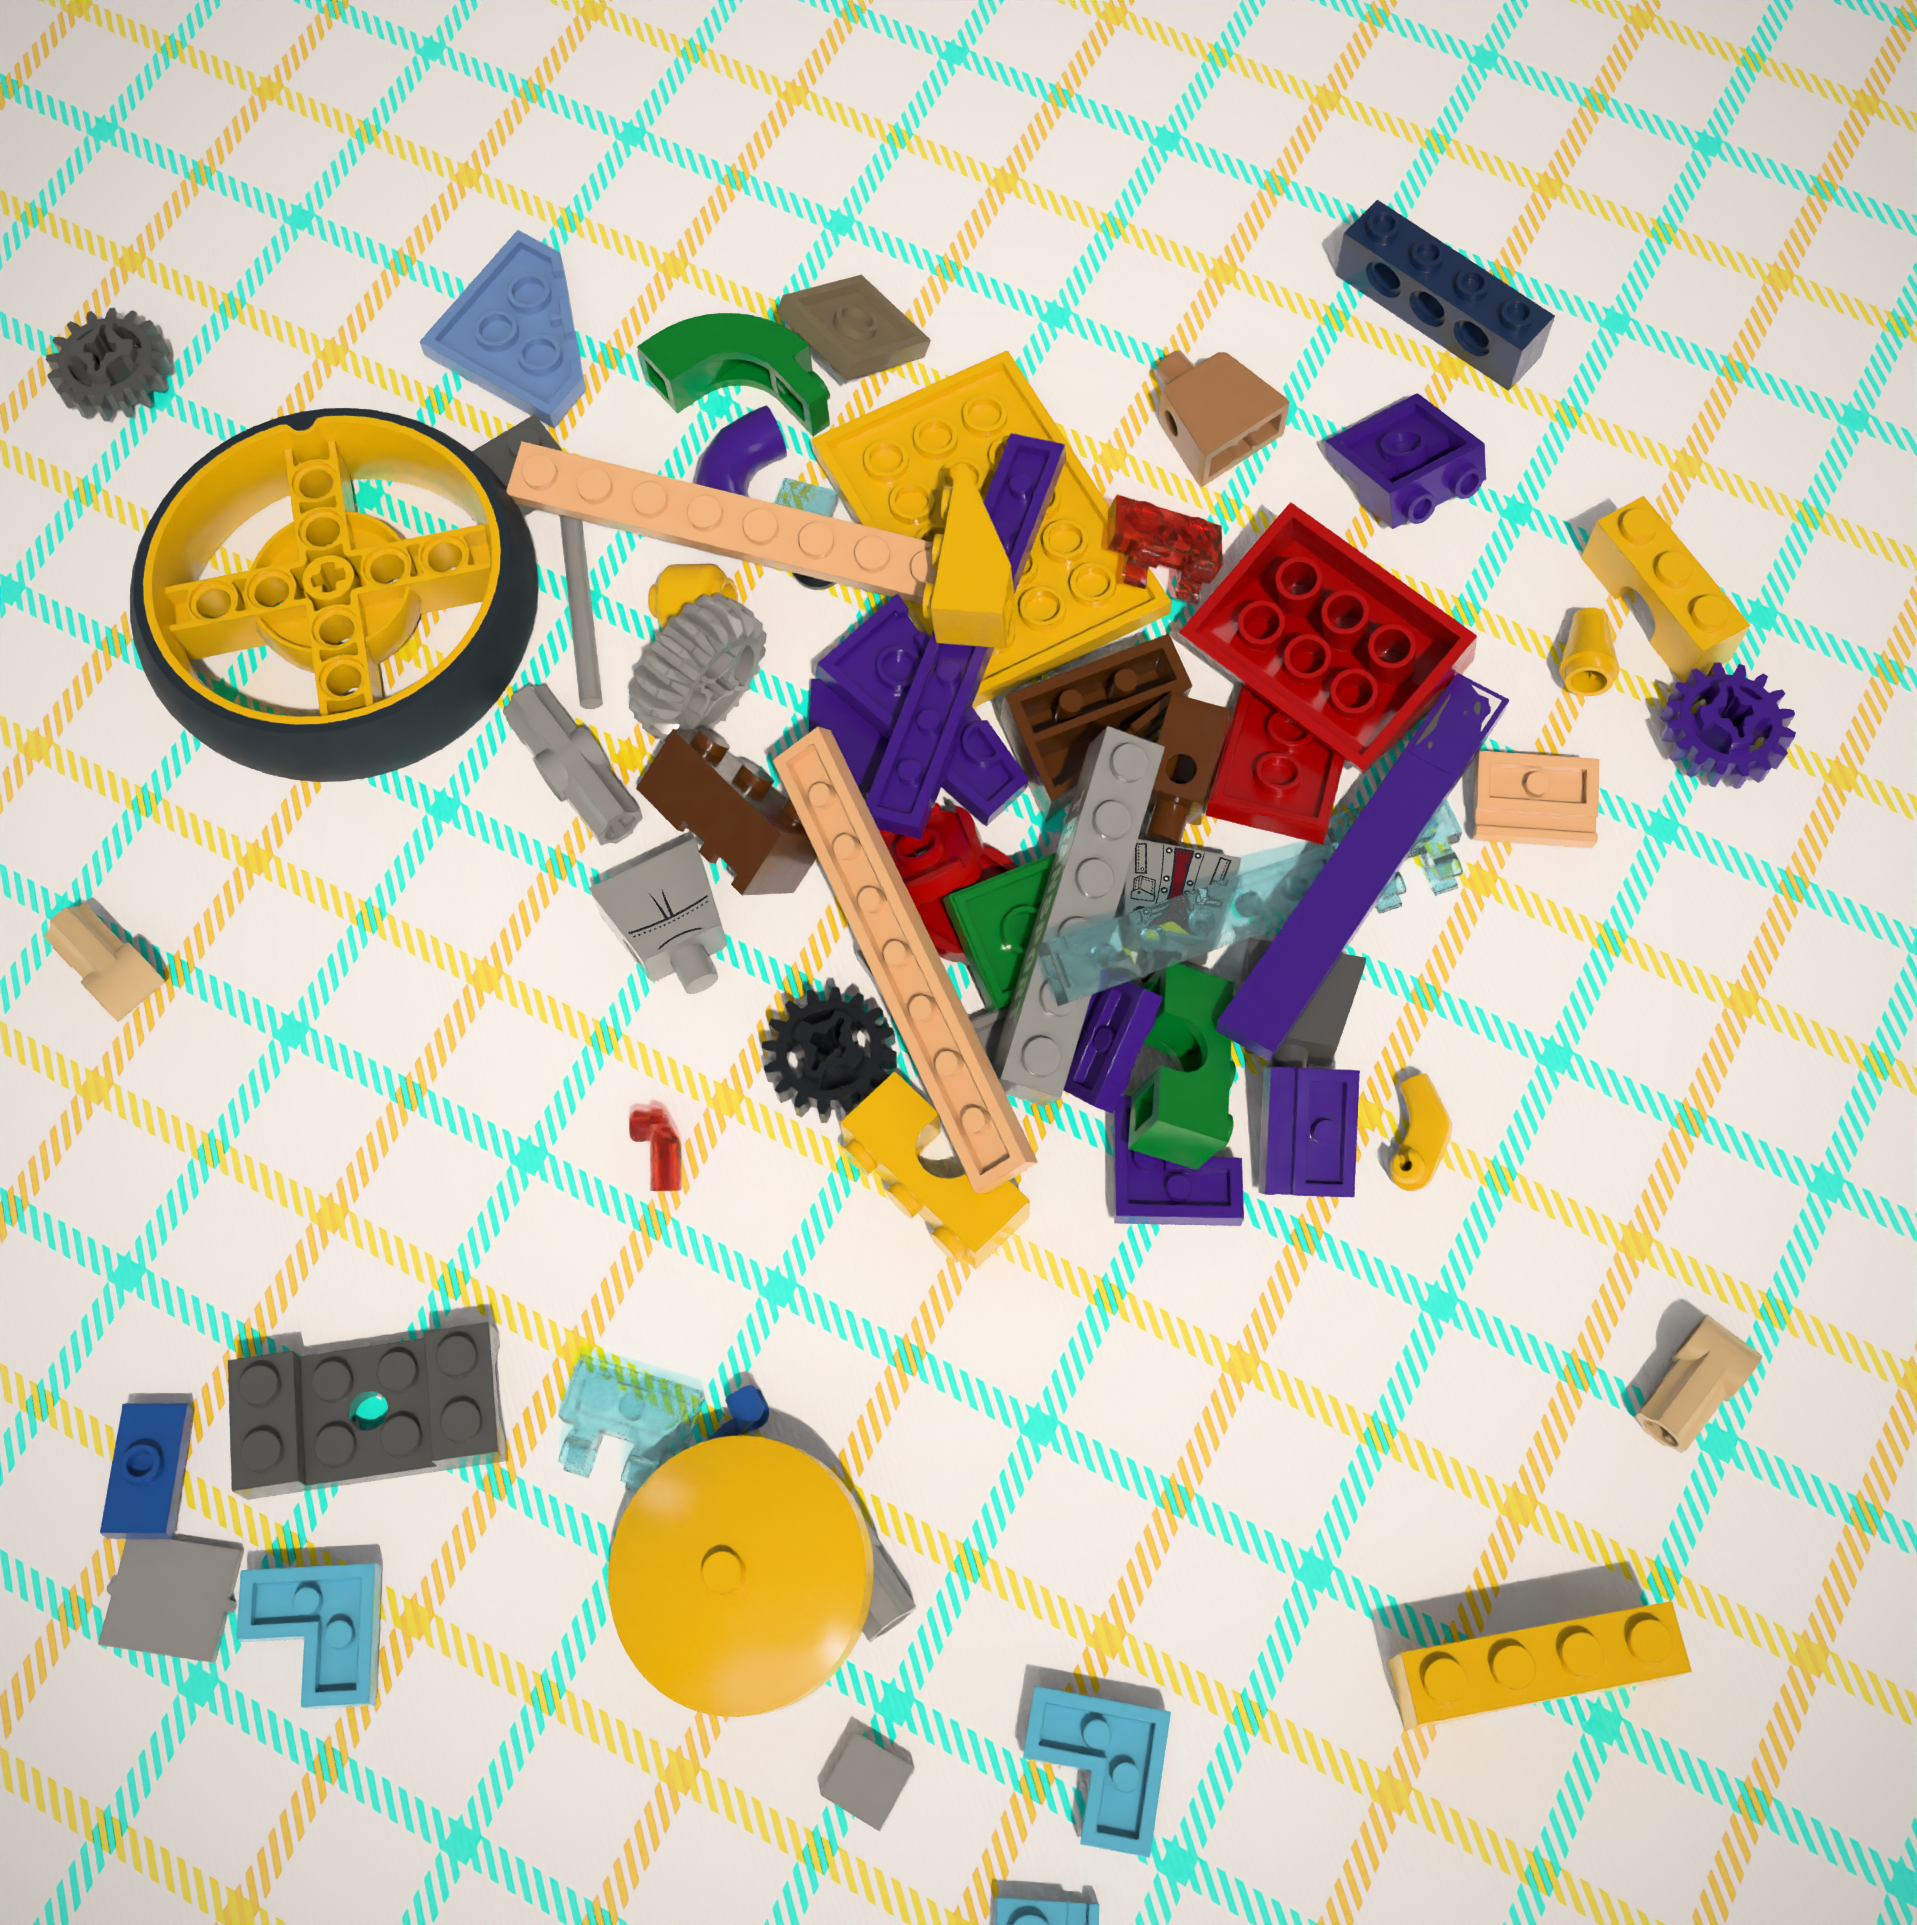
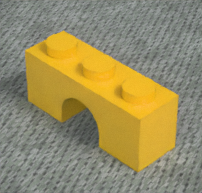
M1643 495L1596 521L1581 559L1614 600L1632 590H1636L1645 599L1651 609L1655 622V631L1649 643L1679 681L1685 683L1690 672L1695 668L1705 675L1709 673L1714 663L1720 662L1723 665L1730 661L1751 626L1750 623Z
M895 1071L840 1122L843 1139L846 1143L842 1147V1151L848 1160L866 1176L874 1170L890 1186L886 1190V1194L892 1203L910 1219L919 1214L935 1230L930 1235L933 1242L953 1262L957 1263L963 1257L976 1270L1029 1219L1030 1200L1009 1180L989 1193H975L966 1173L956 1178L946 1179L936 1177L922 1167L919 1158L923 1150L941 1133L939 1114Z

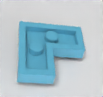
M376 1563L240 1570L236 1640L244 1643L304 1640L301 1708L327 1709L376 1706L382 1567Z
M1034 1686L1023 1759L1091 1772L1079 1845L1150 1858L1171 1712Z

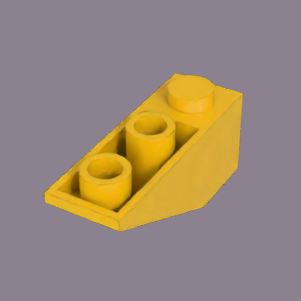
M957 463L953 486H945L942 493L941 518L943 522H946L944 534H935L932 566L933 569L937 570L935 583L927 582L925 585L923 616L926 619H932L936 643L1007 648L1015 601L1011 564L967 464Z

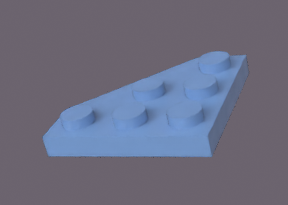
M517 230L419 343L423 354L529 415L535 414L540 421L554 428L586 391L565 268L560 252Z

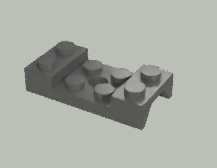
M489 1322L424 1331V1338L306 1356H299L294 1351L228 1360L231 1491L246 1500L509 1461L508 1448L498 1413L495 1362L500 1348L499 1333ZM371 1397L385 1398L388 1405V1413L384 1422L372 1430L359 1429L355 1416L360 1404Z

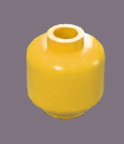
M716 564L668 565L661 572L657 583L651 587L648 598L649 609L652 616L658 619L662 630H664L668 626L670 617H678L684 605L689 602L695 604L698 598L705 594L711 597L720 593L726 598H732L738 602L737 587L731 578H727L725 572Z

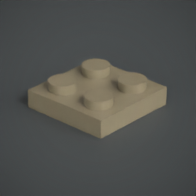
M862 274L784 294L777 310V314L796 331L797 335L805 340L846 381L925 358L931 339Z

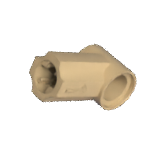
M85 903L75 907H65L50 920V927L44 935L45 939L53 946L52 948L83 978L80 983L117 1022L122 1020L166 982L129 942L123 944Z
M1706 1314L1678 1347L1671 1358V1361L1675 1364L1663 1380L1657 1384L1635 1418L1649 1436L1661 1445L1668 1446L1682 1454L1690 1447L1723 1400L1728 1402L1745 1384L1759 1365L1763 1355L1710 1315Z

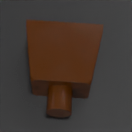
M1172 693L1157 744L1164 746L1165 749L1146 809L1147 812L1152 813L1145 834L1148 840L1180 846L1186 824L1201 825L1228 735L1231 709Z

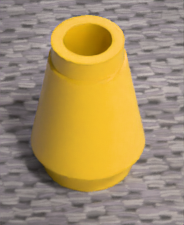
M1588 607L1577 611L1573 616V623L1559 673L1565 681L1567 689L1572 693L1580 696H1597L1607 692L1612 687L1620 668L1607 613L1599 608Z

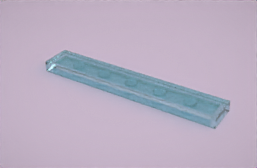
M1339 842L1328 844L1036 945L1057 1005L1061 1006L1283 926L1336 850Z

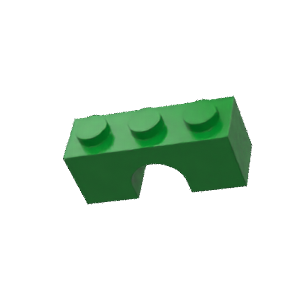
M1166 960L1142 986V988L1163 997L1156 1013L1154 1027L1145 1038L1143 1044L1163 1052L1172 1061L1176 1070L1160 1065L1132 1094L1128 1149L1197 1170L1217 1151H1221L1227 1146L1234 1126L1233 1116L1228 1113L1229 1090L1235 1078L1236 1066L1234 1061L1231 1060V1039L1215 1030L1218 1019L1233 999L1234 982Z

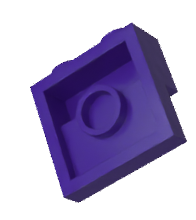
M1419 393L1325 440L1327 459L1359 485L1360 503L1392 529L1408 521L1412 524L1425 522L1433 514L1436 506L1455 496L1459 499L1472 497L1480 489L1483 481L1487 480L1485 443Z

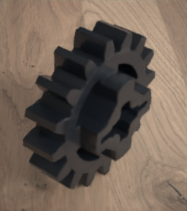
M833 987L829 994V999L825 1001H820L813 989L808 990V1005L800 1008L790 1000L787 1001L785 1008L789 1019L786 1022L771 1019L769 1022L770 1032L777 1040L762 1042L764 1058L772 1061L763 1067L767 1081L779 1082L774 1089L778 1101L783 1103L795 1097L794 1109L796 1115L801 1118L808 1113L811 1107L818 1108L821 1123H828L831 1111L835 1109H840L845 1118L853 1111V1104L859 1101L862 1102L872 1093L873 1088H877L890 1076L883 1069L897 1068L898 1065L897 1052L888 1049L896 1043L893 1027L880 1028L884 1023L883 1010L877 1007L865 1013L864 995L861 993H857L852 997L849 1003L842 1002L839 987ZM859 1031L865 1035L870 1043L871 1058L865 1056L863 1049L855 1046L858 1042L857 1034ZM840 1046L841 1057L831 1054L835 1048L838 1049ZM790 1052L796 1055L797 1060L805 1063L801 1069L802 1077L800 1080L789 1066ZM819 1053L830 1055L825 1062L822 1061L820 1063Z

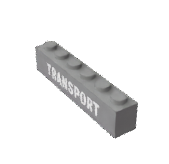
M1109 726L1089 744L992 1062V1067L1005 1094L1042 1107L1061 1099L1165 749L1162 745Z

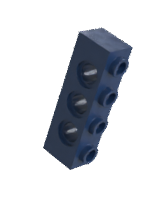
M1378 199L1343 234L1335 274L1337 277L1506 390L1510 391L1542 357L1555 319L1554 314Z

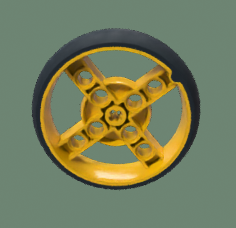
M323 408L277 417L255 425L209 451L176 481L162 499L145 529L132 568L130 624L134 645L146 678L168 712L196 739L216 753L237 764L268 775L310 782H344L393 772L427 758L461 737L482 719L512 681L527 648L537 611V567L529 529L517 504L507 494L506 487L490 467L464 445L444 432L423 422L402 415L360 408ZM374 479L394 481L431 491L464 510L477 525L402 540L389 526L380 520L355 512L351 480ZM290 495L294 521L280 529L264 544L256 556L251 570L199 580L211 557L238 527L267 506ZM456 567L454 570H451V571H449V572H444L445 570H447V569H449V568ZM398 579L395 582L387 584L391 580ZM482 602L471 627L459 644L439 665L408 688L383 700L378 664L394 654L412 634L420 614ZM350 638L345 643L336 645L339 641ZM268 645L291 665L315 674L320 716L296 717L274 715L232 703L216 694L202 682L194 671L190 660ZM358 688L353 693L342 696L347 690Z

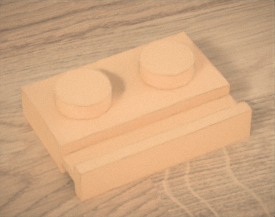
M1479 751L1475 757L1474 830L1472 831V840L1593 848L1598 842L1596 818L1598 817L1600 759Z

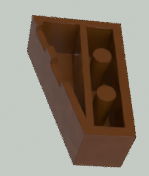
M1169 633L1004 696L1000 721L1022 770L1029 778V787L1045 823L1072 802L1089 744L1107 726L1146 740L1162 727L1172 693L1185 697L1189 696L1193 685Z
M699 728L697 732L673 729L636 789L676 830L684 832L687 828L704 841L698 852L709 863L716 864L718 859L721 858L737 874L731 885L742 896L794 893L817 859V854L790 797L785 799L771 788L774 780L765 771L748 762L741 764L727 753L730 745L714 732L705 728Z

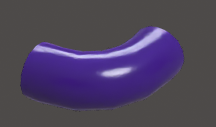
M767 405L748 412L718 431L699 457L694 484L749 497V484L758 471L771 463L787 457V450L781 430Z

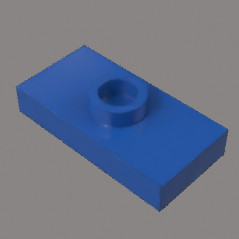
M187 1403L122 1404L100 1527V1534L106 1539H173L194 1410Z

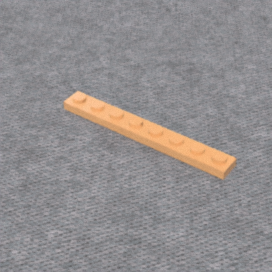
M523 441L521 442L506 490L507 494L519 505L894 597L898 593L902 600L922 605L926 583H935L937 570L933 569L932 566L933 542Z
M816 727L772 761L975 1193H989L1038 1163L1037 1158L831 730Z

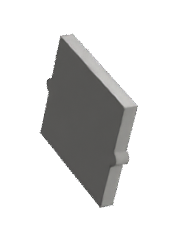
M126 1539L116 1579L110 1582L106 1588L107 1593L111 1597L98 1645L216 1664L228 1614L234 1613L237 1608L232 1597L244 1551L173 1539Z

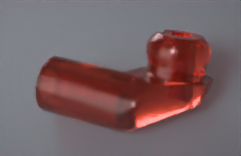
M652 1106L651 1111L643 1109L634 1110L629 1117V1136L634 1142H650V1191H681L682 1144L668 1112L656 1106Z

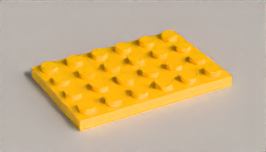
M1008 350L811 438L814 455L856 524L930 542L934 541L935 534H944L946 522H943L941 518L942 493L945 486H953L957 463L967 464L984 502L1011 433L1065 444L1066 460L1014 595L1015 601L1007 648L994 647L973 702V708L1169 615L1172 604L1168 595ZM903 600L921 633L925 631L930 638L934 629L932 619L924 618L923 605Z

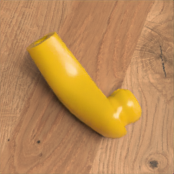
M1426 1073L1408 1078L1399 1086L1408 1109L1410 1124L1400 1148L1391 1159L1390 1174L1394 1183L1406 1191L1421 1190L1432 1181L1449 1144L1453 1129L1450 1116L1433 1082Z

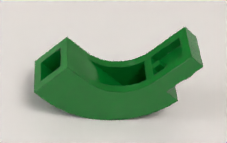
M741 313L706 314L670 325L637 346L645 380L677 414L717 389L729 386H748L763 390L775 397L813 437L830 426L827 402L830 399V393L822 378L813 371L810 345L799 335L774 321Z

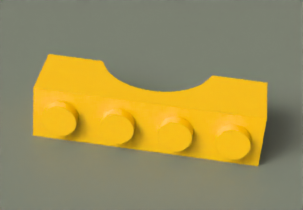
M1672 1601L1401 1652L1388 1661L1405 1731L1470 1719L1545 1701L1591 1693H1605L1667 1681L1692 1672Z

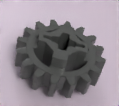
M109 308L104 319H98L90 311L86 314L87 324L79 326L72 321L67 324L71 333L68 338L54 337L52 342L59 353L46 355V361L52 370L47 374V377L68 409L76 407L83 418L88 419L97 410L104 422L110 421L114 410L119 409L127 418L132 417L133 404L139 402L141 405L149 408L152 402L148 393L151 390L164 392L167 388L161 375L172 373L173 368L167 359L171 352L154 323L150 319L142 322L136 311L131 310L123 319L120 318L115 308Z

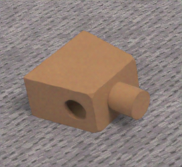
M1176 350L1167 355L1159 364L1156 373L1166 384L1160 393L1158 413L1160 426L1201 488L1284 435L1290 401L1227 352H1217L1195 366L1182 351Z

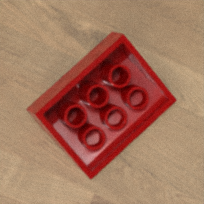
M1292 502L1286 506L1179 632L1180 638L1362 774L1367 772L1433 709L1457 673L1462 675L1474 661L1477 635Z

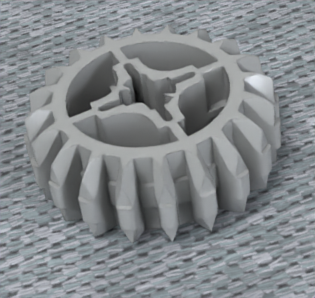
M720 593L711 597L705 594L698 598L695 604L689 602L684 605L678 617L672 616L669 618L668 626L661 633H655L656 640L649 649L643 651L645 658L642 664L634 669L633 675L636 680L629 688L628 694L631 696L628 709L634 713V719L642 724V729L655 739L660 738L664 742L673 729L697 732L699 728H705L713 731L715 725L720 721L726 722L728 713L734 707H739V700L743 694L751 690L749 684L752 678L760 672L758 663L765 656L766 648L764 644L766 643L767 633L763 630V623L754 617V613L740 602L738 603L732 598H726Z

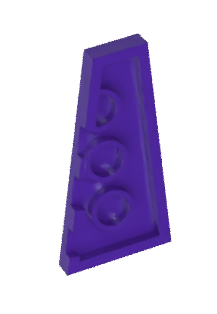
M898 593L817 663L815 674L889 741L930 639L925 631L920 633L908 616L909 609ZM972 707L941 787L987 827L1026 790L1029 778L988 720H981Z

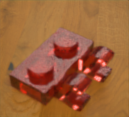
M1116 494L1108 509V550L1124 554L1123 583L1145 589L1149 567L1156 569L1158 565L1173 568L1177 570L1176 598L1198 605L1201 600L1200 590L1202 582L1211 584L1223 565L1222 525L1208 522L1200 517H1192L1158 507L1147 501H1138Z

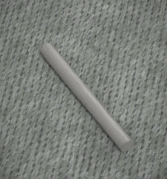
M559 515L579 703L584 709H596L602 706L603 699L583 521Z

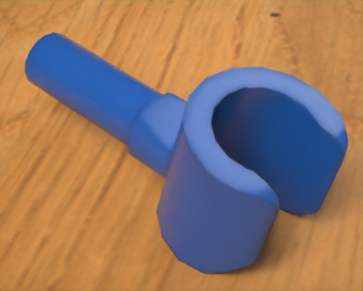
M748 1385L730 1394L725 1399V1402L733 1419L722 1424L706 1441L720 1437L738 1436L739 1434L749 1433L763 1427L769 1419V1408L761 1390Z

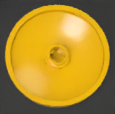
M748 1435L720 1437L698 1443L676 1454L656 1469L641 1485L623 1513L612 1544L608 1569L609 1603L618 1637L637 1670L652 1686L672 1701L694 1711L722 1717H745L778 1711L800 1702L824 1685L843 1665L861 1635L868 1616L874 1584V1562L868 1529L854 1497L844 1483L830 1468L804 1450L776 1440Z

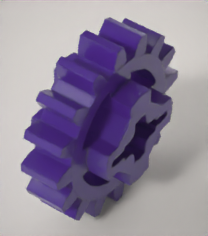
M1720 662L1713 664L1707 676L1695 668L1690 672L1685 683H1676L1668 697V701L1660 714V719L1667 723L1660 734V739L1664 742H1676L1669 758L1672 762L1686 758L1691 763L1686 774L1690 778L1696 776L1702 770L1709 773L1708 782L1711 787H1716L1722 777H1729L1734 789H1741L1748 776L1757 783H1760L1765 779L1771 768L1777 770L1788 754L1786 750L1796 736L1795 731L1787 728L1795 717L1794 710L1787 708L1779 709L1778 706L1786 693L1783 689L1774 690L1769 693L1764 688L1768 676L1764 673L1757 676L1754 681L1746 678V667L1742 664L1737 666L1732 675L1725 673ZM1705 699V705L1699 706L1696 713H1690L1693 705ZM1764 737L1763 745L1750 753V745H1754L1758 738Z

